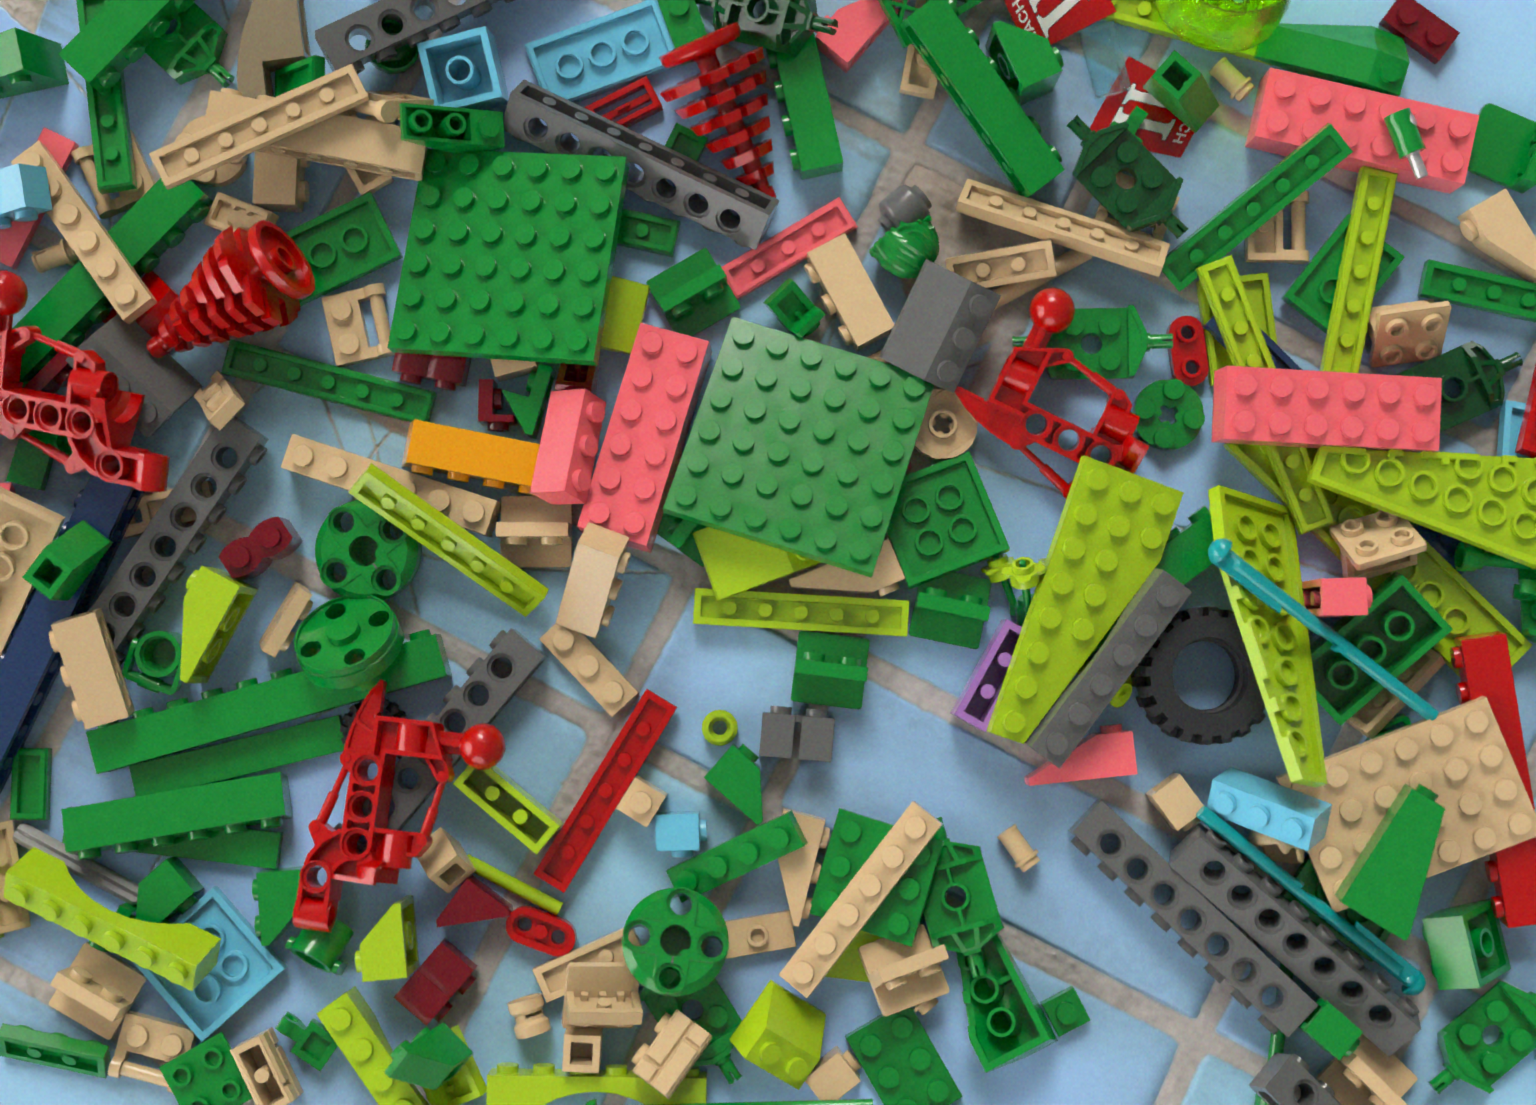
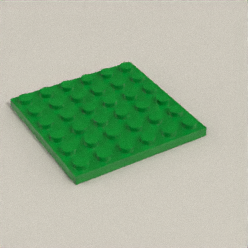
M428 149L423 179L418 181L387 348L393 353L598 366L630 167L627 157L474 151L452 154L437 149Z
M732 317L663 506V513L872 578L934 384L888 363Z

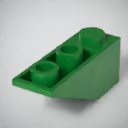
M412 103L399 104L401 140L452 154L474 151H499L505 147L503 112Z

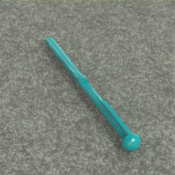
M1220 538L1210 544L1208 557L1213 564L1275 612L1280 613L1283 608L1312 632L1333 644L1330 647L1331 650L1341 653L1423 718L1431 721L1435 720L1439 714L1438 710L1230 550L1232 541Z
M1207 806L1199 809L1196 814L1199 820L1401 982L1402 993L1408 996H1416L1424 990L1426 980L1421 971L1417 970L1357 920L1353 926L1324 901L1303 890L1302 887L1305 885L1303 881L1290 875Z

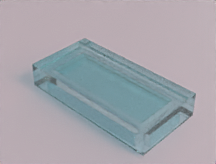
M1114 20L1079 30L1078 33L1095 99L1130 91L1131 84Z

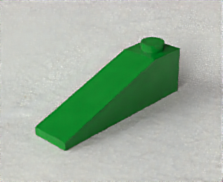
M1266 23L1263 26L1254 55L1255 59L1293 73L1393 96H1400L1410 63L1404 38L1373 26Z
M1000 933L981 948L982 952L980 954L987 972L986 975L980 976L978 966L976 965L979 977L972 978L967 956H964L961 952H956L962 977L963 1001L966 1004L969 1040L986 1073L1026 1058L1058 1041L1042 1008Z

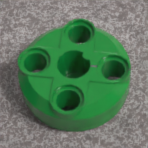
M353 500L334 508L328 514L316 538L315 558L322 582L340 596H348L349 599H365L369 595H373L384 601L401 593L414 579L421 562L422 544L405 532H403L399 539H394L390 534L391 522L361 501ZM347 512L354 519L353 528L348 532L343 530L341 526V518ZM339 562L347 570L346 578L342 582L335 578L333 572L334 567ZM387 570L393 571L397 578L396 585L392 589H388L383 584V575Z
M369 595L365 599H349L348 596H340L322 604L304 619L297 630L294 648L297 660L309 681L329 689L352 687L354 690L364 691L374 687L379 682L381 674L397 658L405 636L395 613L382 599L373 595Z
M685 887L662 889L641 900L628 916L622 935L623 956L632 976L646 989L668 997L687 996L709 985L721 971L729 949L727 926L718 908L705 896ZM680 896L687 898L691 903V910L684 915L674 913L670 905L674 898ZM636 927L645 928L650 935L649 941L643 946L633 945L628 938L632 929ZM708 938L717 939L722 946L721 953L716 957L706 956L701 949V944L704 940ZM672 969L679 974L680 983L676 988L666 989L660 984L659 976L664 970Z

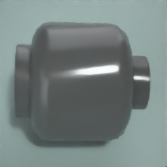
M901 185L879 203L882 217L878 221L887 232L890 231L891 227H899L901 221L912 223L918 219L924 220L927 215H930L929 209L932 205L928 197L916 185L913 187Z

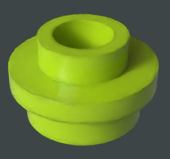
M725 710L712 711L703 720L702 733L705 739L713 745H726L737 734V721L731 713ZM716 721L725 722L727 730L724 734L719 735L714 732L713 725Z

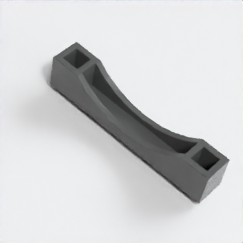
M1154 568L1126 606L1096 655L1068 689L1055 701L1025 744L1050 763L1061 768L1192 591L1165 570Z

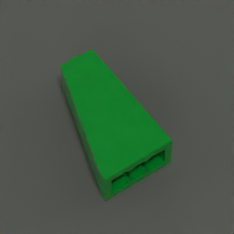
M1404 784L1335 893V896L1341 903L1404 941H1407L1411 933L1445 808L1436 802L1439 795L1421 784H1418L1416 789Z

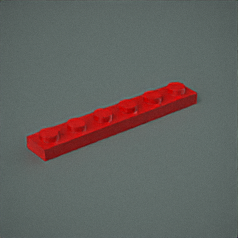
M649 689L645 690L535 870V876L563 893L567 890L678 708L677 706Z

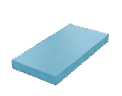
M646 0L524 44L539 86L573 103H578L628 85L645 76L650 77L672 69L665 68L661 64L659 57L675 49L657 0Z

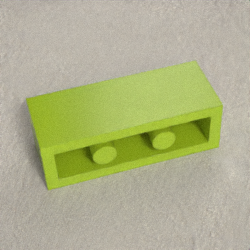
M468 765L453 783L454 786L535 854H538L564 824L497 766L487 770H478Z

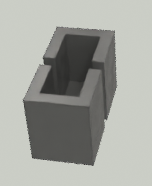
M771 705L770 712H763L759 756L792 759L794 724L797 722L801 723L798 758L801 760L831 762L835 718L827 717L828 710L806 709V715L792 714V707Z

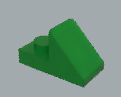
M539 363L537 372L532 370L526 385V391L530 392L529 397L502 389L525 434L533 439H537L557 373L553 367Z

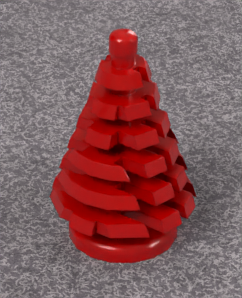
M735 22L661 55L659 59L665 68H672L693 60L696 62L700 73L665 89L659 94L666 102H670L707 86L710 91L707 95L700 96L674 111L681 119H686L716 106L718 114L711 115L689 128L696 136H701L718 128L725 127L726 134L710 140L705 146L711 153H717L726 148L734 147L736 153L722 159L720 163L727 170L742 166L744 173L737 176L736 180L746 185H751L752 188L776 198L774 188L767 179V177L774 174V162L762 164L759 158L773 151L772 139L769 138L753 144L751 137H755L771 127L770 117L765 116L747 124L744 123L742 118L769 104L768 93L749 98L739 104H736L734 100L736 96L743 95L755 89L756 86L764 84L767 81L766 70L750 74L731 84H728L725 79L764 59L763 46L720 64L716 55L717 48L735 40L741 34L738 22Z
M259 220L248 231L238 227L233 232L232 225L223 230L214 240L215 243L203 256V267L200 261L192 273L191 281L180 291V297H177L170 304L169 314H166L158 324L159 334H156L147 341L146 347L148 352L155 358H162L173 347H175V352L182 353L192 350L194 346L205 348L212 345V342L224 343L230 340L229 336L240 338L254 335L259 331L273 330L277 325H280V327L290 325L298 318L297 312L301 311L299 299L308 297L315 290V278L311 267L292 238L280 227L266 220Z

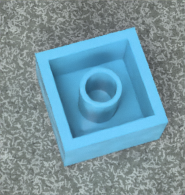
M486 26L417 43L429 97L434 99V106L488 110L507 105L509 95L495 37Z

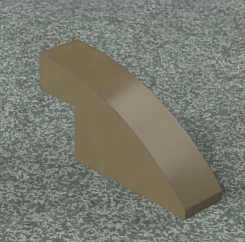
M253 0L243 27L238 51L237 88L243 94L242 96L257 99L258 95L274 97L271 72L311 56L304 0Z

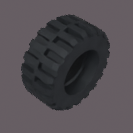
M1207 606L1178 611L1136 666L1135 676H1131L1132 687H1136L1138 696L1135 697L1139 707H1143L1147 712L1145 717L1152 724L1160 727L1161 732L1180 741L1200 745L1229 743L1235 737H1243L1250 733V727L1253 724H1260L1266 717L1263 713L1265 704L1234 611L1221 610L1218 607ZM1201 641L1211 642L1222 647L1230 657L1235 673L1234 685L1228 698L1220 706L1208 710L1195 709L1185 704L1177 695L1172 679L1173 666L1181 650L1190 644Z

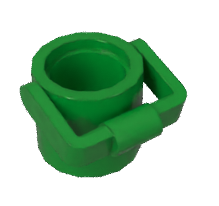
M157 630L147 633L140 639L134 638L130 644L122 669L124 678L136 682L137 686L155 693L162 692L172 695L179 691L183 683L180 680L182 634ZM135 661L142 673L132 670ZM175 677L172 685L160 679Z
M336 919L331 929L332 933L302 929L298 937L291 936L288 939L285 948L312 967L342 976L348 963L339 958L354 932L346 924Z

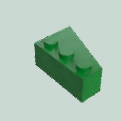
M15 27L1 32L0 99L69 84L65 60L58 55L62 50V45Z

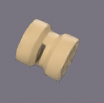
M542 993L530 994L507 1003L509 1014L515 1018L514 1032L516 1039L530 1038L551 1029L549 1017L543 1013L542 1008L545 1003Z

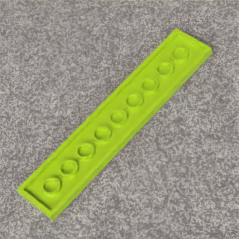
M1231 443L1223 445L1278 501L1287 506L1264 445ZM1307 448L1313 462L1318 448ZM1323 488L1336 522L1313 530L1311 533L1341 561L1340 547L1330 535L1329 527L1349 519L1371 515L1380 510ZM1425 540L1427 550L1417 553V564L1395 571L1402 574L1453 628L1449 634L1431 649L1440 654L1445 664L1460 677L1459 669H1454L1450 657V647H1455L1454 638L1499 631L1506 633L1511 666H1513L1533 645ZM1395 571L1368 578L1367 585L1373 591Z

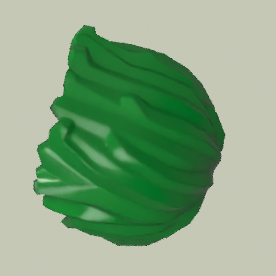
M927 215L924 220L918 219L912 223L901 221L899 227H891L890 231H887L882 238H879L874 243V246L869 249V253L879 262L881 267L897 277L907 279L918 277L925 260L927 259L934 263L940 250L939 237L935 227L930 222L932 220L931 216Z

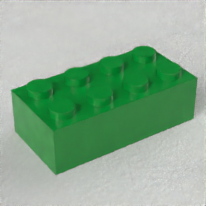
M1396 571L1372 591L1373 599L1371 607L1368 608V615L1342 617L1331 626L1333 630L1395 678L1400 676L1453 630L1402 574ZM1320 636L1310 645L1317 702L1341 726L1385 687L1341 653L1331 650L1330 647L1333 644Z

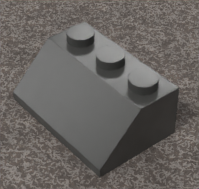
M926 259L879 357L929 383L954 393L1001 295Z
M117 314L94 332L78 348L81 350H94L106 362L105 371L114 372L118 376L119 390L145 395L135 428L148 438L153 436L203 386L169 353L162 358L153 357L146 347L147 341L152 336L135 320L128 324ZM69 356L65 361L73 367L74 358Z

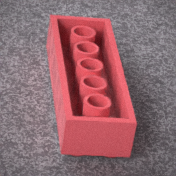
M1270 67L1259 82L1245 147L1288 156L1327 123H1330L1353 151L1337 164L1335 168L1358 173L1362 166H1368L1397 173L1396 182L1451 194L1465 184L1479 115ZM1405 108H1410L1411 113L1414 115L1417 121V128L1426 149L1420 152L1428 175L1417 180L1408 158L1399 159L1384 122L1385 117Z
M640 322L591 479L587 501L583 505L577 524L582 533L588 522L630 537L627 547L648 553L652 552L663 516V506L677 470L711 359L712 350L709 341Z
M1225 366L1214 371L1211 442L1305 448L1338 446L1366 448V450L1388 451L1396 449L1404 450L1405 452L1439 451L1442 378Z

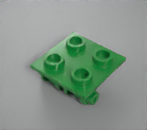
M223 1031L159 1067L179 1105H241L252 1099L230 1052L232 1048Z

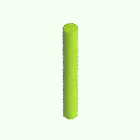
M470 854L467 855L476 869L475 874L556 916L560 912L564 904L563 902Z

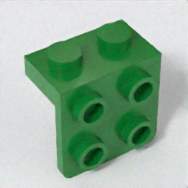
M1485 104L1478 114L1479 119L1468 171L1523 194L1536 185V122L1494 104Z

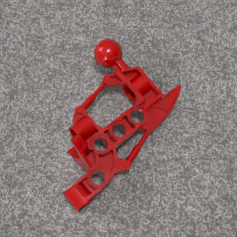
M0 270V434L9 439H24L43 450L44 454L65 465V470L70 474L87 470L90 474L106 482L126 485L147 492L167 491L170 457L149 452L147 449L130 446L145 395L119 390L118 376L114 372L105 371L106 362L94 350H81L63 341L53 340L42 335L38 326H22L12 329L13 315L26 306L28 299L27 285L15 273ZM35 341H39L53 347L60 353L74 358L73 370L68 378L66 396L22 388L23 382H20L22 354H25L27 346ZM32 430L66 436L73 453L70 456L51 444L43 443L29 433Z
M1054 287L1043 289L1031 300L1029 313L1033 326L1023 346H1013L987 400L985 401L984 398L958 385L954 392L976 421L997 438L1010 445L1011 448L1020 450L1040 469L1039 472L1059 489L1063 497L1067 499L1073 480L1067 483L1026 446L1036 442L1079 463L1081 456L1090 457L1091 451L1095 447L1103 445L1109 450V457L1105 463L1133 474L1150 446L1133 436L1140 416L1130 412L1133 405L1124 390L1115 387L1096 371H1091L1074 358V354L1070 349L1046 347L1053 333H1060L1072 323L1075 315V305L1071 296L1064 290ZM1070 363L1086 375L1089 381L1109 395L1100 420L1094 428H1091L1090 432L1028 402L1045 367ZM1033 414H1041L1045 419V426L1039 433H1030L1026 429V420ZM1065 430H1073L1077 435L1076 444L1069 449L1061 448L1058 444L1059 435Z
M380 679L367 694L356 713L349 729L343 753L340 755V762L343 765L332 790L329 791L317 819L309 823V832L315 846L307 854L300 872L297 899L292 917L294 927L332 933L331 929L336 920L338 902L341 900L343 881L376 885V882L398 885L400 868L411 869L412 858L422 857L433 843L431 833L439 812L438 806L446 783H451L455 778L451 754L461 755L463 760L472 768L478 770L490 769L502 760L506 751L505 739L501 731L493 725L481 723L470 727L464 733L445 731L443 724L437 722L381 716L384 709L387 682ZM397 755L425 758L435 779L439 782L420 832L387 828ZM372 762H375L378 766V773L371 780L368 776V767ZM349 771L350 776L342 829L335 830L327 822L338 800L340 788ZM369 798L373 804V809L370 815L366 817L362 811L364 801ZM361 835H364L367 839V848L361 854L357 848V841ZM322 867L327 873V880L323 886L317 880L318 871Z

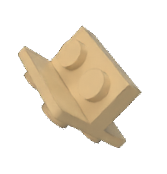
M1434 299L1371 307L1367 332L1372 340L1369 357L1371 367L1426 361L1441 355L1452 309L1449 301L1435 303Z
M537 496L501 497V522H496V537L500 538V555L519 568L571 567L573 504L551 505Z
M1382 510L1357 519H1349L1329 527L1330 535L1340 547L1344 578L1367 577L1368 579L1416 565L1417 553L1427 550V543L1408 520Z
M923 924L919 925L912 947L881 938L858 948L859 956L884 1017L935 999L950 991L940 966L941 963L949 959L944 944L933 948Z
M86 942L82 945L71 966L57 972L50 983V986L56 988V991L49 1001V1005L109 1040L114 1037L124 1020L125 1014L130 1010L147 978L142 972L108 952H102L91 947Z
M570 962L568 964L562 1012L563 1028H632L634 1025H642L643 1010L638 993L639 982L632 976L625 962Z
M1363 1034L1358 1038L1360 1040L1359 1046L1350 1056H1343L1340 1060L1334 1058L1316 1077V1080L1319 1079L1333 1089L1335 1092L1333 1097L1341 1105H1408L1401 1097L1417 1081V1076L1394 1054L1389 1057Z

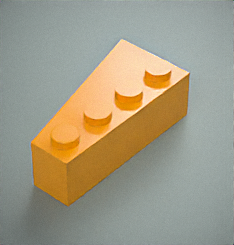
M414 419L409 424L402 466L409 467L411 472L432 476L433 472L447 474V479L468 483L469 478L483 480L482 486L504 490L505 484L517 486L518 493L535 496L530 493L540 444Z

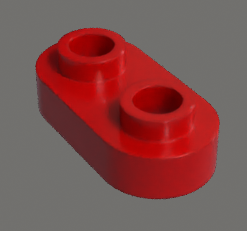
M1181 316L1175 319L1166 331V334L1173 333V349L1168 348L1170 370L1173 379L1181 380L1185 385L1194 387L1205 380L1209 371L1204 328L1198 319L1192 316ZM1183 327H1187L1192 331L1190 339H1186L1181 335ZM1187 362H1192L1196 365L1197 371L1195 374L1187 372Z
M531 906L517 907L506 920V931L513 941L551 956L559 957L566 955L576 943L577 933L575 927L568 920ZM526 917L530 919L532 926L529 930H524L520 927L519 920ZM561 930L565 934V941L561 943L554 941L553 932Z

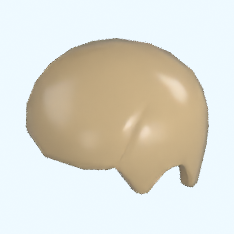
M1251 830L1249 841L1256 847L1261 846L1263 852L1273 861L1302 864L1304 862L1305 850Z

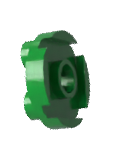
M1178 379L1158 380L1149 384L1139 392L1133 403L1132 413L1140 416L1134 432L1143 443L1152 448L1173 451L1184 447L1196 438L1205 421L1203 405L1199 396L1190 386ZM1162 406H1165L1167 409H1174L1176 414L1173 416L1175 420L1173 424H1170L1169 421L1162 423L1159 420V416L1162 414L1160 409Z

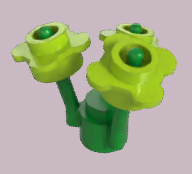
M1001 554L988 559V565L981 568V572L988 575L990 583H1002L1009 602L1010 615L1016 616L1017 625L1022 627L1033 597L1030 589L1039 583L1040 575L1045 573L1044 563L1046 558H1041L1038 560V563H1034L1029 557L1014 559V557H1008L1007 554ZM1012 587L1022 590V595L1017 598V601Z

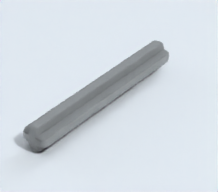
M27 823L20 824L14 832L12 838L16 843L29 850L36 847L64 861L69 872L130 905L137 904V883L93 859L79 860V856L66 853L64 843Z

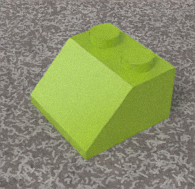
M407 895L392 904L360 943V950L355 952V967L357 973L362 972V982L407 978L420 967L413 895Z
M770 980L729 1040L746 1060L799 1090L820 1060L826 1014L783 986Z

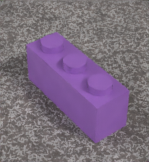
M1008 619L1000 621L950 714L981 731L987 732L986 730L1022 627Z

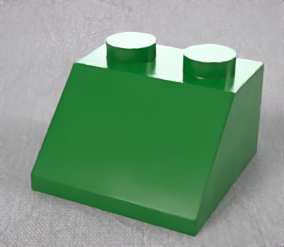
M1002 21L993 23L985 47L990 57L1000 69V78L1007 87H1012L1021 99L1020 106L1052 92L1063 71L1062 67H1064L1059 50L1056 47H1051L1048 38Z
M1491 899L1440 909L1422 918V933L1424 940L1429 946L1432 959L1431 971L1437 980L1439 990L1481 988L1511 969L1499 918L1494 917Z

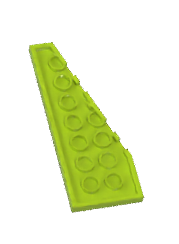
M1321 446L1318 448L1306 482L1536 570V457L1521 458L1512 455L1482 456L1473 453L1434 451L1405 452L1404 450L1396 449L1388 451L1366 450V448Z
M1081 456L1044 563L1046 571L1039 577V583L1034 591L990 718L987 732L1021 744L1026 742L1160 562L1184 492L1091 457Z
M1221 485L1209 489V511L1212 521L1213 541L1220 538L1232 541L1230 550L1305 607L1295 524L1289 508ZM1220 569L1290 782L1311 787L1326 785L1327 776L1308 628L1283 608L1280 613L1275 612Z

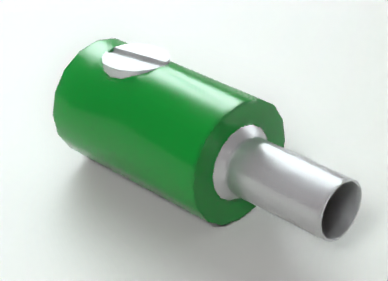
M1410 108L1402 109L1385 117L1384 122L1399 159L1408 158L1416 180L1427 176L1428 172L1420 155V152L1426 149L1417 128V121Z

